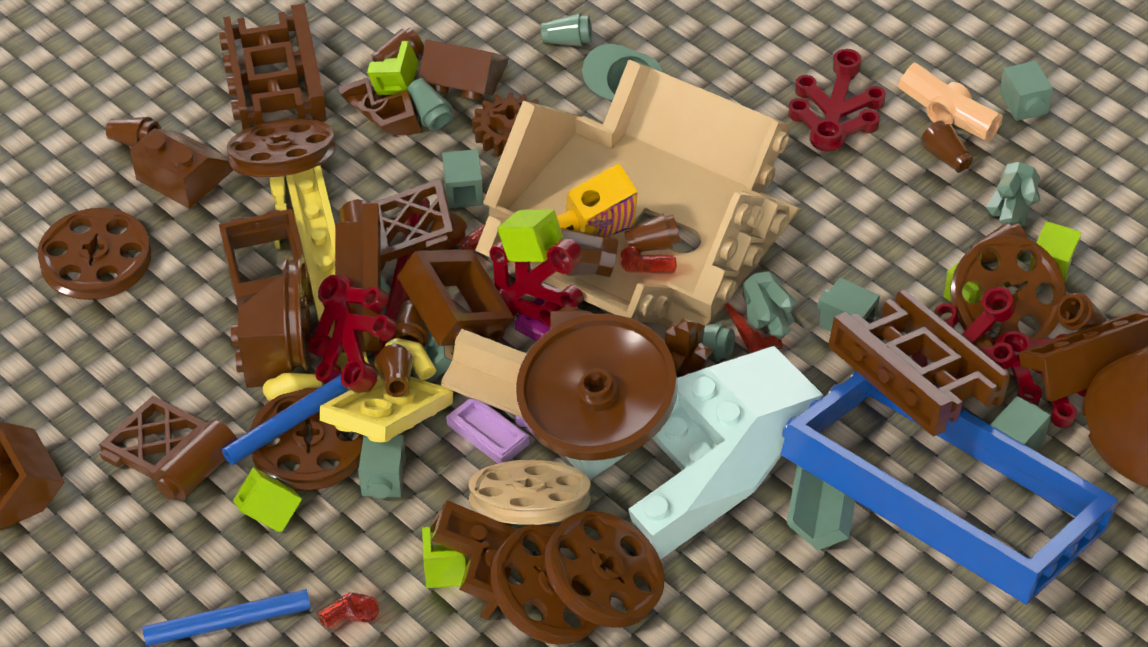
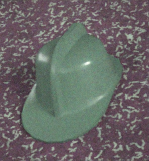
M610 43L600 45L590 51L584 60L582 74L584 82L592 92L612 101L628 60L642 63L661 72L663 70L652 57L622 45Z

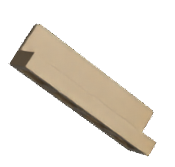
M461 329L455 340L453 360L442 378L441 386L522 417L517 402L516 383L520 366L527 354Z

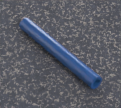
M341 375L337 376L222 448L225 459L231 465L238 463L320 411L321 405L348 392L350 389L342 385Z
M307 589L142 626L146 647L310 610L311 606Z

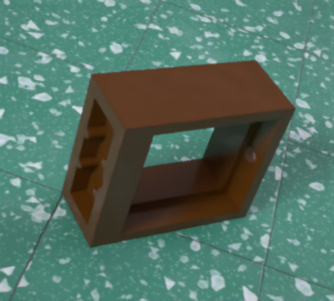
M292 209L273 210L263 215L235 218L229 222L219 224L222 246L237 308L277 277H283V275L242 283L234 252L235 249L288 238L293 260H297L300 255L304 256ZM306 265L309 302H313L311 280Z
M472 249L415 251L397 275V278L438 346L455 345V340L461 329L497 342L504 336L506 328L514 319V316ZM444 286H457L473 313H460Z

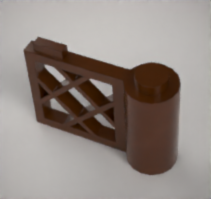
M441 178L373 202L378 203L381 222V271L385 267V262L425 248L428 251L449 245V240L456 238L445 187ZM437 194V198L429 208L419 205L425 197ZM356 199L345 203L339 211L340 222L363 221V203L370 202ZM397 207L403 209L395 220L384 217V212ZM413 212L423 216L415 227L405 225V222ZM433 219L444 223V228L431 233L425 231ZM398 232L408 235L403 243L394 246L390 245V242Z
M152 395L106 437L99 446L102 451L100 453L101 459L116 467L122 464L131 467L157 481L156 486L166 498L170 500L175 498L181 501L185 500L226 461L222 448L237 440V438L222 422L214 419L207 423ZM155 411L165 415V421L145 424V420ZM192 429L187 436L172 439L173 430ZM165 432L166 440L145 444V436ZM138 437L137 446L118 447L122 441ZM166 452V456L155 466L145 461V455Z

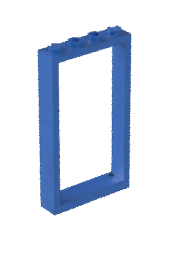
M857 371L843 384H836L830 393L820 401H813L804 413L798 417H792L786 423L782 432V436L785 439L780 455L1026 605L1107 530L1118 501L1117 498L961 408L959 419L953 423L948 420L945 432L938 434V437L1075 516L1044 547L1028 559L820 434L869 396L915 422Z

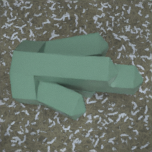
M1022 162L1006 165L1001 174L997 189L986 207L992 217H1000L999 221L1002 225L1006 222L1010 225L1018 222L1021 226H1025L1029 206L1041 201L1038 191L1040 176L1035 167Z
M770 271L751 275L743 283V298L747 304L748 325L755 330L768 325L771 334L782 340L791 331L789 326L794 322V318L790 311L798 302L783 288L779 277Z

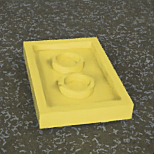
M378 375L377 382L371 391L356 393L349 390L321 405L320 421L335 425L336 429L340 431H353L368 436V439L373 442H388L398 434L413 428L421 421L436 415L437 412L452 405L453 391L410 376L408 392L401 397H392L387 394L385 385L380 375Z

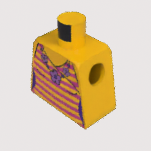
M620 163L571 189L567 193L566 212L557 215L560 228L563 227L605 237H611L634 228L638 191Z

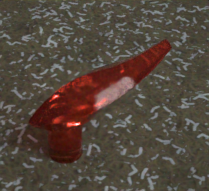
M729 303L725 304L744 344L751 353L775 346L778 350L782 349V340L773 335L761 338L760 334L746 322Z

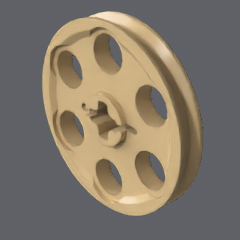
M544 460L508 461L485 467L470 478L469 490L471 493L469 495V504L475 512L499 522L518 525L549 524L564 521L571 515L584 512L590 504L589 490L591 484L585 473L566 464Z

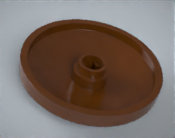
M614 314L580 316L552 328L531 347L520 366L516 383L519 409L531 434L542 445L557 454L587 461L616 458L636 450L651 440L669 419L678 391L675 364L667 345L660 336L639 321Z

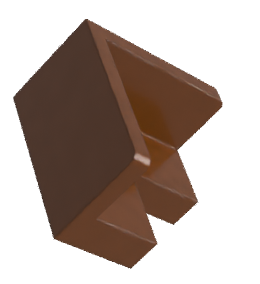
M446 500L431 524L430 529L433 533L431 541L469 556L459 590L484 600L480 617L488 620L498 606L491 587V564L499 547L518 529ZM505 568L504 570L508 580L512 568Z

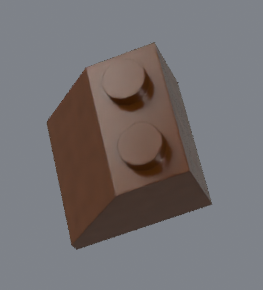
M426 39L418 79H426L429 85L437 92L448 94L449 87L462 89L461 97L481 100L482 94H494L508 64L509 56Z
M154 128L130 149L136 180L188 209L192 208L233 171L228 157L183 133Z
M277 277L238 308V324H231L232 347H239V350H236L235 353L237 373L244 372L246 388L263 387L264 383L269 379L276 378L283 373H293V371L289 370L285 347L282 295L283 277Z
M0 422V530L43 512L65 483L36 430L5 422Z

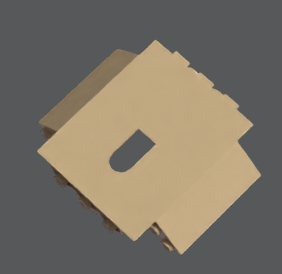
M632 60L627 62L603 124L586 116L580 117L565 110L523 101L483 202L489 205L490 216L485 226L477 235L476 240L479 242L475 251L490 257V249L501 241L497 227L518 210L554 209L556 216L566 212L567 193L571 189L620 163L638 191L635 223L644 212L655 216L664 214V217L673 214L677 226L693 232L700 238V246L689 253H678L669 249L630 253L625 233L622 232L610 237L618 240L616 261L610 277L596 274L567 276L556 271L543 282L561 290H564L569 285H574L582 291L584 301L614 315L625 316L639 322L659 323L669 328L671 323L678 325L684 317L702 325H709L725 304L730 301L739 286L759 264L765 253L785 231L787 225L801 209L763 193L764 188L771 184L775 176L776 169L773 166L778 154L782 153L788 144L789 133L787 132L790 125ZM509 262L508 266L515 269V262ZM530 262L531 270L542 262Z

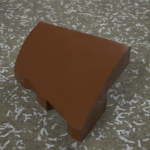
M368 77L338 87L341 97L383 132L393 135H412L422 132L415 104L408 90L394 95H377Z

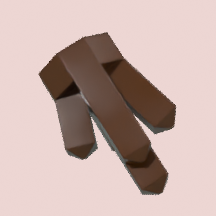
M561 227L564 239L576 241L582 249L580 264L566 275L596 274L610 277L616 261L618 240Z
M684 317L678 325L671 323L665 332V344L672 355L677 378L705 369L706 363L713 351L702 343L705 326Z

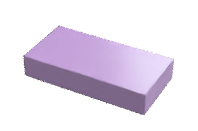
M469 398L446 416L447 425L497 464L510 461L530 445L529 435L488 404L473 398Z

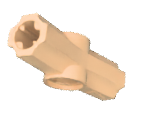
M915 62L906 70L897 86L926 107L927 115L933 123L942 120L945 124H954L988 142L996 136L1002 124L1003 115L972 100L969 90L964 85L957 82H951L947 85Z

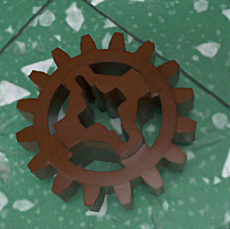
M512 92L508 93L507 98L504 99L497 94L494 95L495 102L491 103L484 100L482 102L483 109H475V118L472 119L473 134H475L476 144H483V151L486 152L493 148L497 157L503 153L523 101H527L526 94H522L519 99L514 98ZM537 99L530 101L531 103L539 104Z

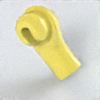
M395 338L386 343L385 346L391 344L401 345L412 354L414 359L413 369L420 380L429 379L436 373L434 364L420 343L401 338Z
M283 373L264 383L263 394L270 402L282 394L304 388H320L322 382L316 379L315 374Z

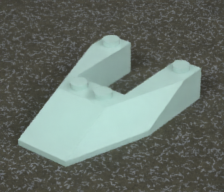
M775 346L677 378L678 391L673 411L665 425L652 439L682 471L628 509L632 525L645 535L655 548L660 560L754 493L782 456L780 454L785 439L782 436V432L786 423L792 417H798L804 413L813 401H820L824 398L823 394ZM627 454L597 461L577 460L568 457L566 459L575 468L585 473L589 480H592Z

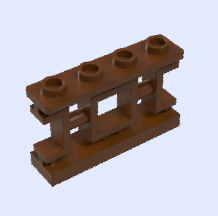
M305 4L291 5L292 16L286 17L285 12H279L280 24L246 29L244 18L237 19L238 24L232 25L230 16L223 17L225 30H219L222 51L229 50L227 53H222L226 74L233 73L232 76H226L230 97L237 96V99L231 100L234 121L241 120L243 130L249 128L250 122H256V125L263 123V113L295 108L298 118L305 119V114L311 113L312 120L327 121L324 94ZM290 31L295 32L298 47L296 52L292 50L289 39ZM241 39L244 53L243 60H238L234 40ZM282 62H287L288 70L254 74L253 67ZM302 76L304 77L308 98L303 99L298 83V77ZM243 85H249L253 103L251 107H246Z
M901 290L897 292L895 302L891 299L886 300L881 319L870 324L857 313L849 315L847 312L834 316L828 347L933 437L945 432L948 420L953 423L959 419L963 404L962 400L974 396L986 407L990 405L998 406L1003 403L1010 375L908 291ZM920 351L933 363L922 368L909 356Z

